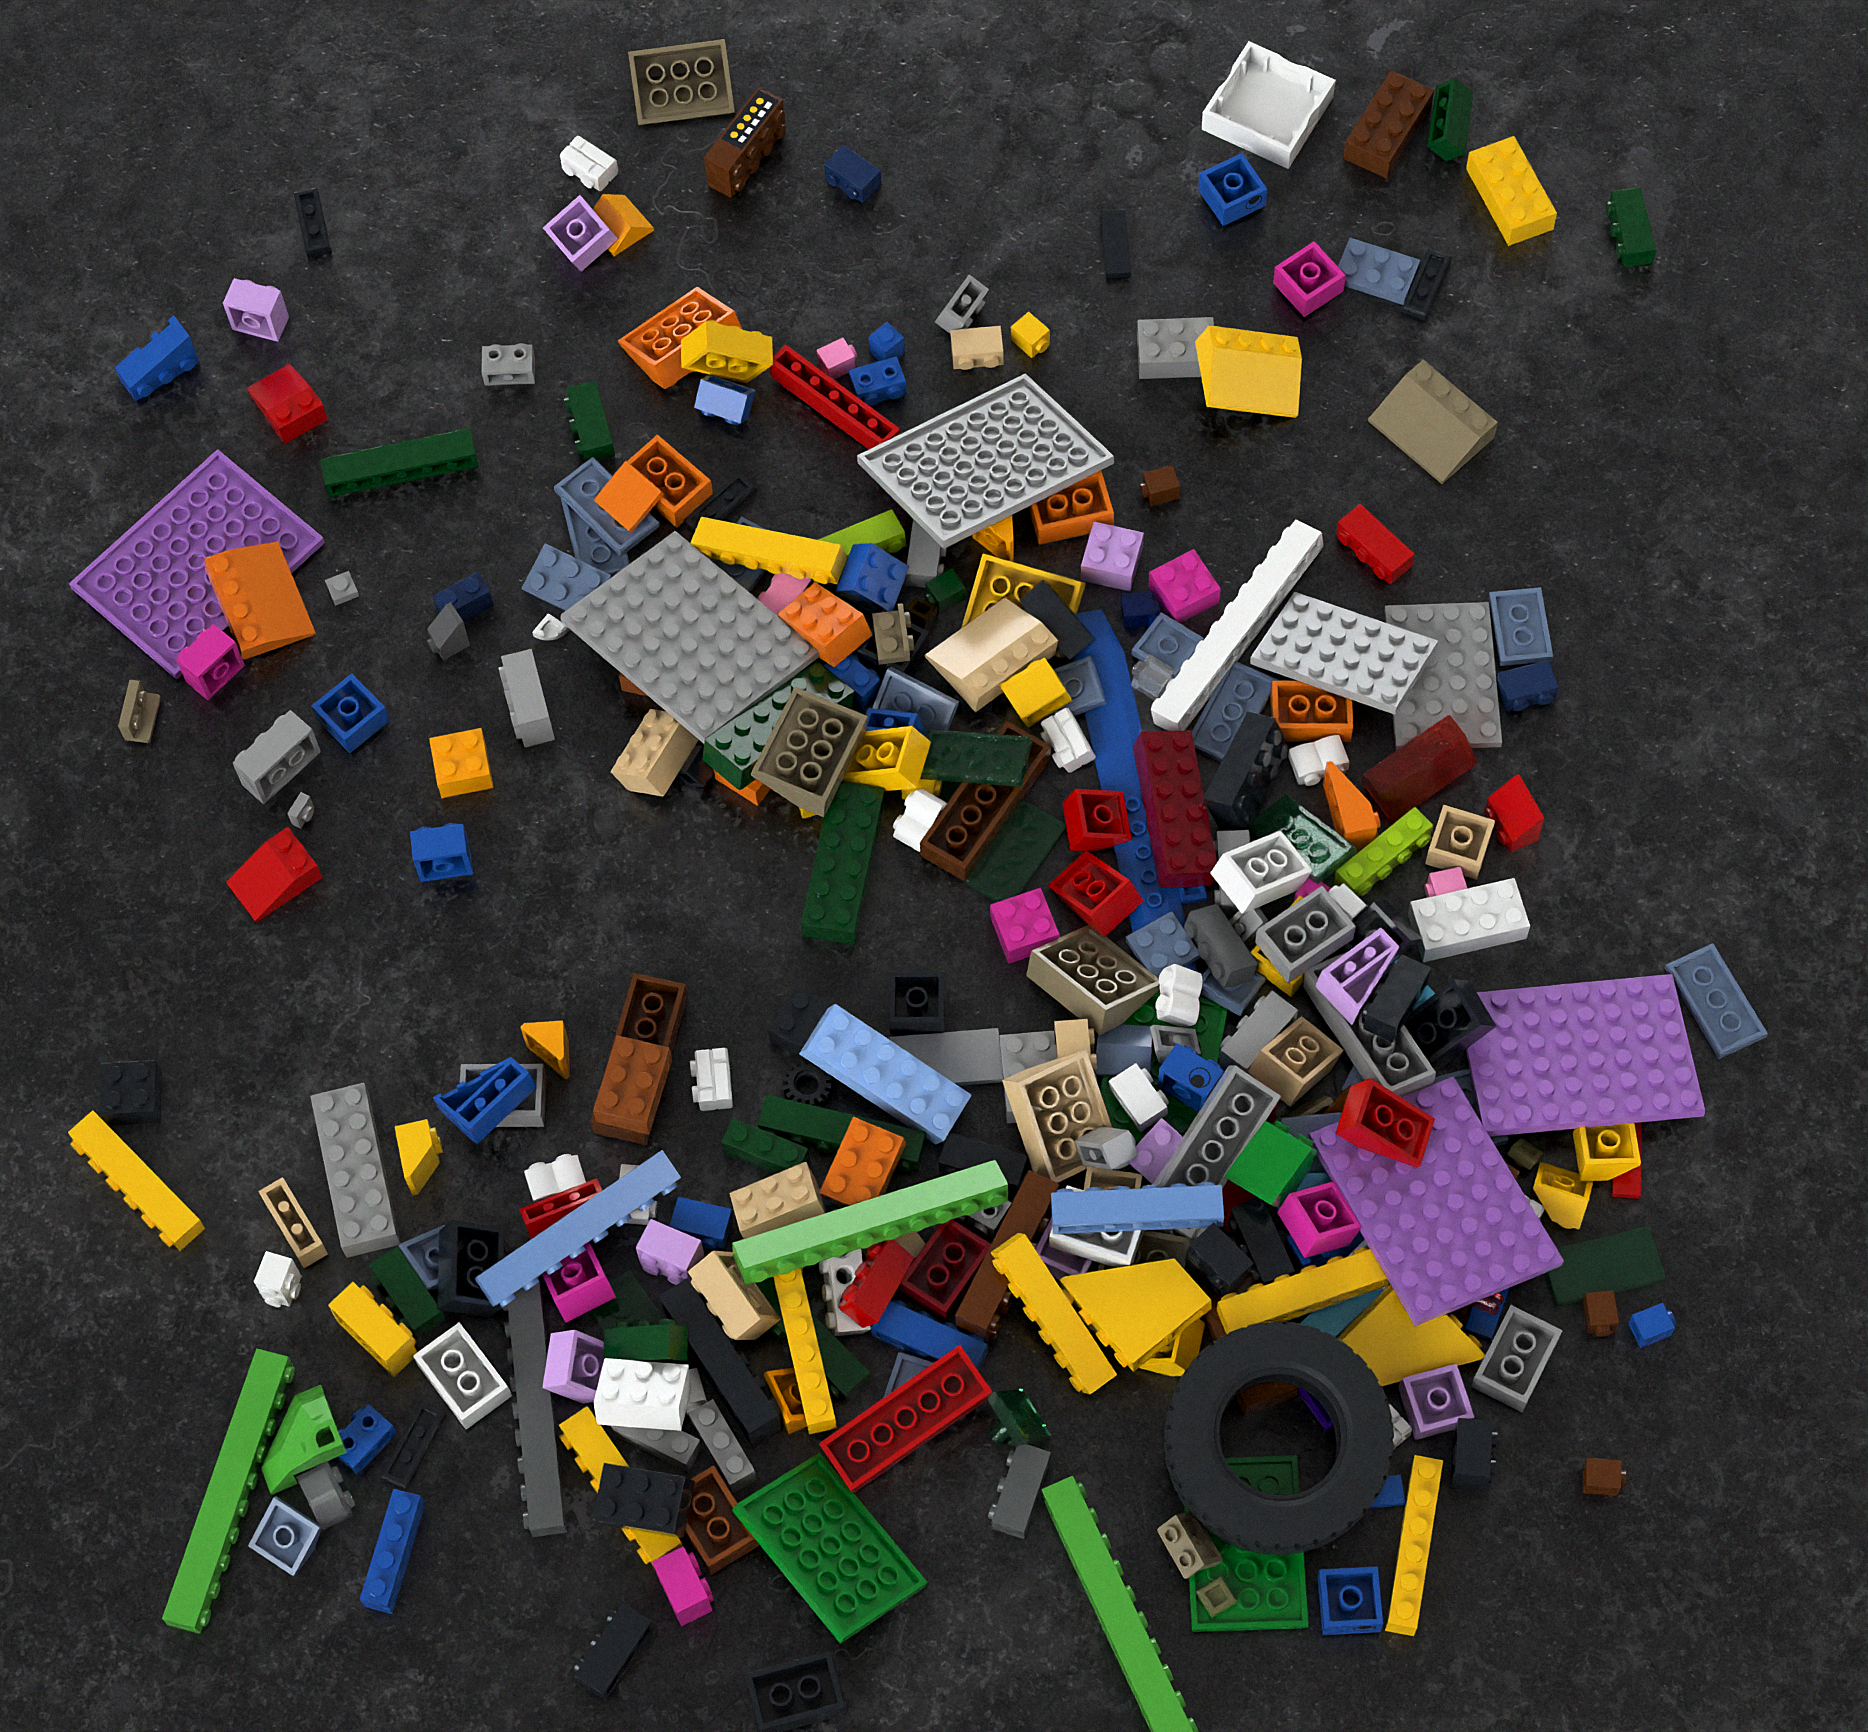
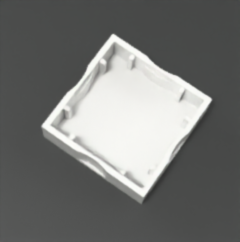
M1248 41L1232 66L1229 77L1218 88L1203 111L1202 130L1289 169L1333 99L1336 80L1308 67L1289 62L1279 54Z

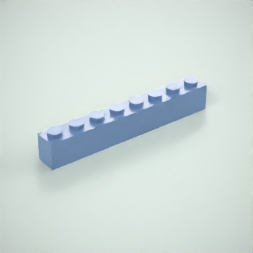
M661 1150L474 1279L492 1306L500 1303L504 1307L516 1298L514 1292L522 1287L527 1291L540 1282L537 1278L540 1274L546 1271L550 1275L563 1266L560 1262L568 1255L573 1259L586 1250L583 1246L591 1239L596 1243L609 1234L606 1230L615 1223L620 1227L632 1218L629 1214L636 1208L643 1211L655 1203L652 1197L660 1192L665 1196L678 1187L675 1182L681 1177L663 1150Z

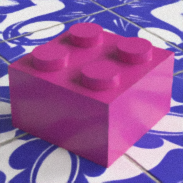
M1314 241L1275 266L1273 284L1306 317L1344 291L1346 275Z
M1194 549L1149 572L1148 587L1168 617L1178 623H1182L1219 604L1221 588Z
M215 624L203 630L198 635V638L190 646L182 649L176 658L186 682L207 700L245 666L236 642Z
M1041 888L990 905V918L1008 964L1030 957L1032 950L1059 938V932Z
M1335 1181L1289 1193L1277 1212L1304 1258L1349 1246L1362 1227Z
M589 1241L583 1245L586 1249L584 1252L573 1259L570 1255L562 1259L560 1262L563 1266L550 1275L546 1271L542 1273L565 1322L616 1298Z
M683 1546L652 1561L658 1579L681 1626L712 1612L710 1602L714 1601L706 1579L699 1580V1576L702 1573L693 1552L687 1554Z

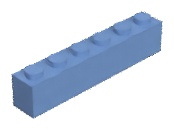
M1204 1182L1198 1186L1191 1187L1179 1183L1173 1184L1168 1188H1159L1157 1185H1145L1142 1189L1118 1186L1113 1190L1091 1187L1079 1192H1074L1072 1189H1060L1056 1193H1051L1053 1234L1209 1227L1213 1222L1218 1227H1223L1224 1222L1222 1185H1215L1212 1182Z

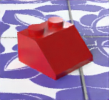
M1519 774L1489 796L1484 809L1485 817L1495 820L1494 826L1497 829L1498 840L1501 845H1506L1510 853L1539 840L1545 818Z
M1075 789L1063 801L1070 851L1087 850L1088 852H1095L1129 842L1132 839L1123 791Z

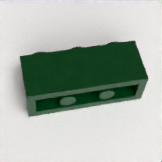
M1456 78L1436 86L1427 145L1429 149L1445 161L1465 154L1474 94Z
M1641 187L1611 191L1610 199L1606 202V213L1612 219L1611 234L1612 237L1617 239V257L1622 259L1623 267L1653 264L1656 246Z
M596 380L566 387L568 397L563 399L567 413L572 412L573 419H569L572 433H578L579 440H575L578 455L583 454L585 462L592 457L597 461L615 457L613 442Z
M732 1118L721 1141L725 1154L774 1174L804 1162L808 1164L810 1160L807 1147Z
M397 1246L369 1264L373 1272L369 1276L378 1290L383 1287L388 1294L384 1297L385 1301L392 1311L398 1309L403 1316L399 1319L400 1323L402 1322L410 1331H413L417 1338L446 1320L442 1311L437 1310V1303Z
M671 1319L659 1320V1325H655L654 1321H638L637 1326L627 1322L616 1323V1328H604V1359L648 1362L687 1361L688 1326L676 1325L677 1320Z

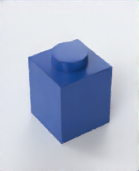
M888 322L868 336L869 351L878 361L895 356L898 359L905 354L904 337Z
M1661 1303L1632 1314L1628 1324L1639 1347L1642 1348L1670 1337L1675 1329L1676 1321L1672 1312L1666 1310L1664 1304Z

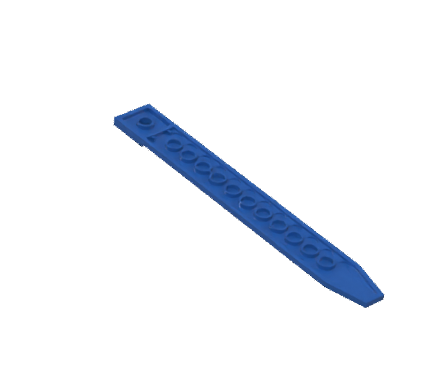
M1102 609L1076 613V616L1097 640L1076 657L1073 662L1091 655L1107 703L1084 712L1092 751L1096 756L1094 761L1101 790L1123 791L1132 838L1129 842L1113 846L1120 874L1131 881L1143 899V902L1129 914L1132 933L1171 911L1181 926L1184 927L1185 917L1178 888H1159L1133 751V746L1140 732H1142L1125 653ZM1195 961L1185 966V968L1197 972Z

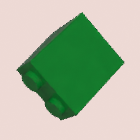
M1275 1120L1273 1124L1265 1121L1228 1170L1225 1178L1268 1204L1281 1207L1289 1193L1297 1191L1319 1150L1312 1147L1314 1141L1304 1135L1299 1134L1298 1137H1295L1288 1133L1290 1127L1282 1122Z

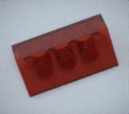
M1448 714L1366 771L1362 776L1361 782L1393 823L1477 765L1478 761L1466 735L1451 715Z

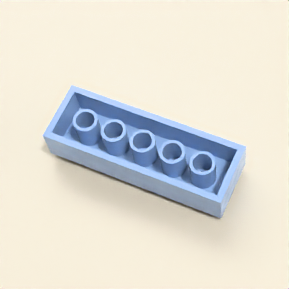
M837 1004L832 1005L826 1010L799 1053L909 1128L925 1131L926 1139L935 1145L945 1140L971 1097L970 1093Z

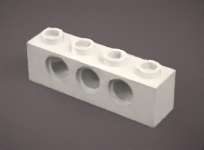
M861 1249L819 1262V1270L821 1274H824L825 1282L822 1286V1297L824 1301H827L828 1312L825 1315V1323L827 1329H830L834 1336L864 1334L871 1329L870 1326L860 1327L838 1308L840 1299H843V1291L852 1284L856 1277L854 1275L856 1269L863 1263ZM837 1271L845 1274L846 1284H842L837 1280Z

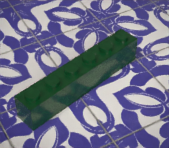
M470 428L456 429L444 434H431L428 437L415 440L407 439L391 445L382 444L376 448L366 450L358 449L352 453L342 455L333 454L327 458L320 459L324 483L329 497L479 467Z
M770 1095L765 1097L757 1124L759 1129L799 1145H808L815 1147L819 1152L831 1153V1151L838 1152L852 1118L856 1117L905 1139L906 1146L896 1166V1169L903 1172L919 1170L926 1145L925 1131Z
M770 1277L756 1283V1285L781 1319L770 1328V1331L777 1339L781 1340L784 1338L788 1342L774 1277ZM811 1312L829 1393L835 1399L841 1398L847 1403L871 1381L870 1372Z

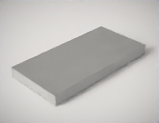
M998 1028L890 1037V1041L958 1086L998 1083L1003 1080Z

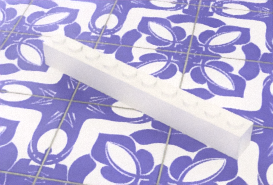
M1295 520L1290 527L1283 531L1280 541L1276 546L1270 548L1267 558L1255 568L1252 578L1248 583H1244L1241 586L1236 599L1226 606L1220 620L1213 623L1207 637L1197 644L1192 657L1184 661L1176 678L1169 681L1163 695L1153 702L1151 712L1154 724L1167 731L1186 730L1211 697L1214 689L1233 663L1238 661L1324 547L1322 532L1298 520Z

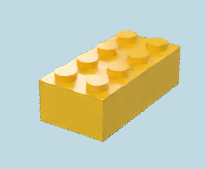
M1514 136L1469 152L1466 170L1508 246L1554 229L1557 212Z

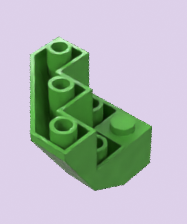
M322 1385L294 1396L261 1466L271 1495L297 1485L298 1482L295 1474L347 1453Z

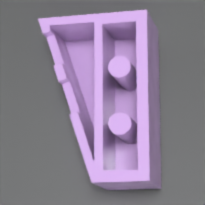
M1379 928L1321 972L1315 987L1353 1025L1393 962L1399 946L1382 928Z

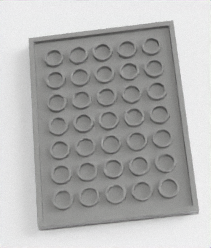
M1023 374L857 455V461L944 549L1114 464V456L1028 375Z
M676 531L561 614L562 623L703 743L707 737L782 686L819 658V652L792 627Z

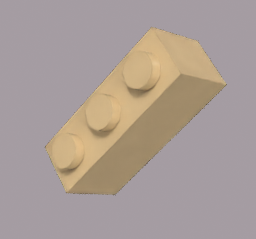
M283 1177L258 1191L303 1268L328 1255Z

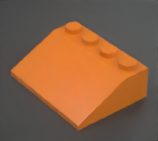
M696 287L619 339L618 343L652 381L666 389L675 385L679 379L688 373L694 372L693 370L681 368V340L709 320L717 321L721 325L738 326L740 329L742 327L734 310Z
M278 541L230 549L204 558L205 570L243 660L316 635Z

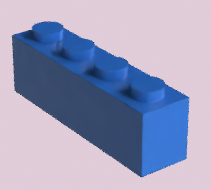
M897 1299L889 1302L878 1323L873 1324L871 1327L873 1337L931 1362H936L958 1345H961L979 1371L988 1353L987 1344L984 1343L985 1340L980 1336L972 1333L968 1336L961 1333L957 1326L948 1322L941 1324L933 1320L934 1317L927 1312L919 1311L917 1313L908 1309L909 1306Z
M393 1489L360 1596V1601L366 1608L393 1614L426 1505L421 1495Z

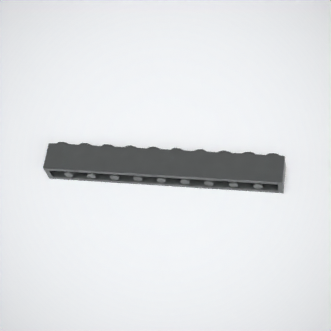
M541 1274L537 1277L540 1282L527 1291L522 1287L514 1292L516 1298L503 1307V1310L509 1313V1321H505L504 1324L506 1338H511L512 1348H507L509 1365H514V1375H510L511 1391H516L517 1402H512L514 1419H519L520 1429H515L517 1446L522 1447V1456L518 1457L519 1473H524L525 1484H520L522 1501H527L528 1508L527 1512H523L525 1529H530L533 1537L567 1533L553 1392L542 1388L548 1355V1340Z

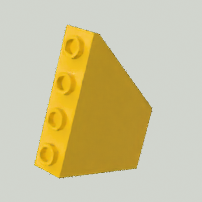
M1174 1258L1064 1276L1060 1279L1061 1290L1071 1304L1074 1303L1080 1310L1078 1315L1087 1326L1092 1324L1098 1331L1096 1336L1106 1347L1110 1345L1116 1352L1114 1356L1124 1368L1128 1365L1133 1372L1212 1309L1211 1299Z
M1391 1284L1337 1337L1338 1341L1344 1342L1352 1348L1353 1352L1358 1354L1367 1363V1367L1371 1368L1381 1386L1400 1382L1402 1378L1453 1364L1459 1366L1481 1360L1485 1357V1354L1480 1350L1482 1344L1473 1335L1469 1334L1467 1336L1461 1330L1462 1323L1452 1314L1449 1316L1446 1314L1415 1327Z

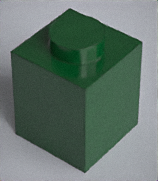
M953 569L925 583L926 594H924V598L927 602L939 607V614L966 600L965 587Z

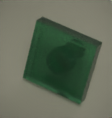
M1023 1389L996 1391L987 1398L1001 1420L989 1430L990 1436L995 1433L997 1434L992 1438L996 1443L1002 1444L1005 1439L1011 1436L1016 1446L1042 1443L1052 1436Z

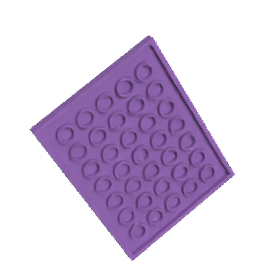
M217 449L74 578L69 585L72 590L175 679H178L182 675V671L176 658L182 649L190 646L198 638V635L212 624H215L225 634L230 631L205 570L204 558L230 549L278 541L292 574L325 541L319 533Z
M1672 974L1477 992L1495 1022L1496 1027L1468 1047L1466 1053L1479 1118L1490 1137L1575 1129L1580 1126H1585L1586 1128L1704 1116L1705 1107Z
M1454 1076L1401 1097L1435 1118L1421 1166L1418 1168L1356 1147L1335 1134L1339 1122L1309 1133L1308 1138L1314 1141L1312 1147L1319 1150L1317 1157L1331 1181H1335L1362 1226L1360 1232L1415 1327L1562 1266L1563 1258Z

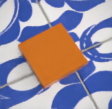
M625 461L595 497L594 501L632 533L665 493L634 466Z

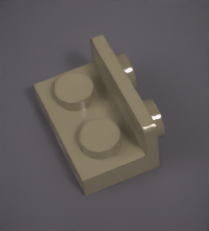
M903 603L898 604L897 611L873 613L872 619L879 665L910 661V651L914 650L913 635H907L906 628L911 627L909 612H904Z
M129 680L118 727L124 740L149 743L151 742L161 697L159 694L144 691L140 681Z
M1190 1512L1176 1514L1157 1529L1185 1579L1190 1578L1199 1570L1215 1567L1223 1561L1203 1524L1198 1522Z

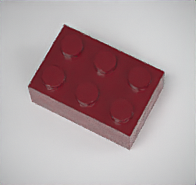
M953 1219L940 1224L907 1270L899 1284L900 1293L947 1322L966 1295L991 1244Z

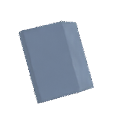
M1121 1024L1102 1035L1098 1034L1096 1049L1097 1070H1095V1074L1115 1077L1135 1063L1141 1070L1145 1068L1150 1074L1152 1051L1150 1026Z
M445 1225L403 1242L398 1246L427 1290L438 1289L439 1230Z
M276 1496L271 1501L248 1546L292 1576H296L314 1551L322 1526Z

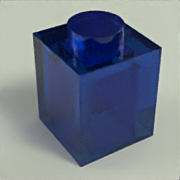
M1152 591L1121 594V612L1124 629L1151 626L1155 616L1160 614L1158 600H1153Z

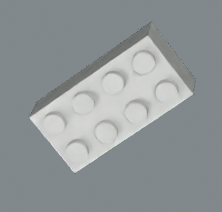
M1515 878L1411 901L1408 910L1411 926L1423 938L1417 944L1422 962L1527 939L1530 929Z

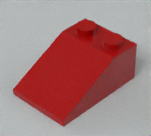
M290 364L246 388L284 445L328 420L320 399L310 385Z
M289 827L267 840L226 883L257 923L322 879V875L315 861Z
M1087 850L1048 885L1054 894L1091 928L1104 937L1113 931L1119 923L1143 902V899L1129 879Z
M1369 1078L1350 1087L1335 1134L1356 1147L1418 1168L1421 1166L1435 1118Z

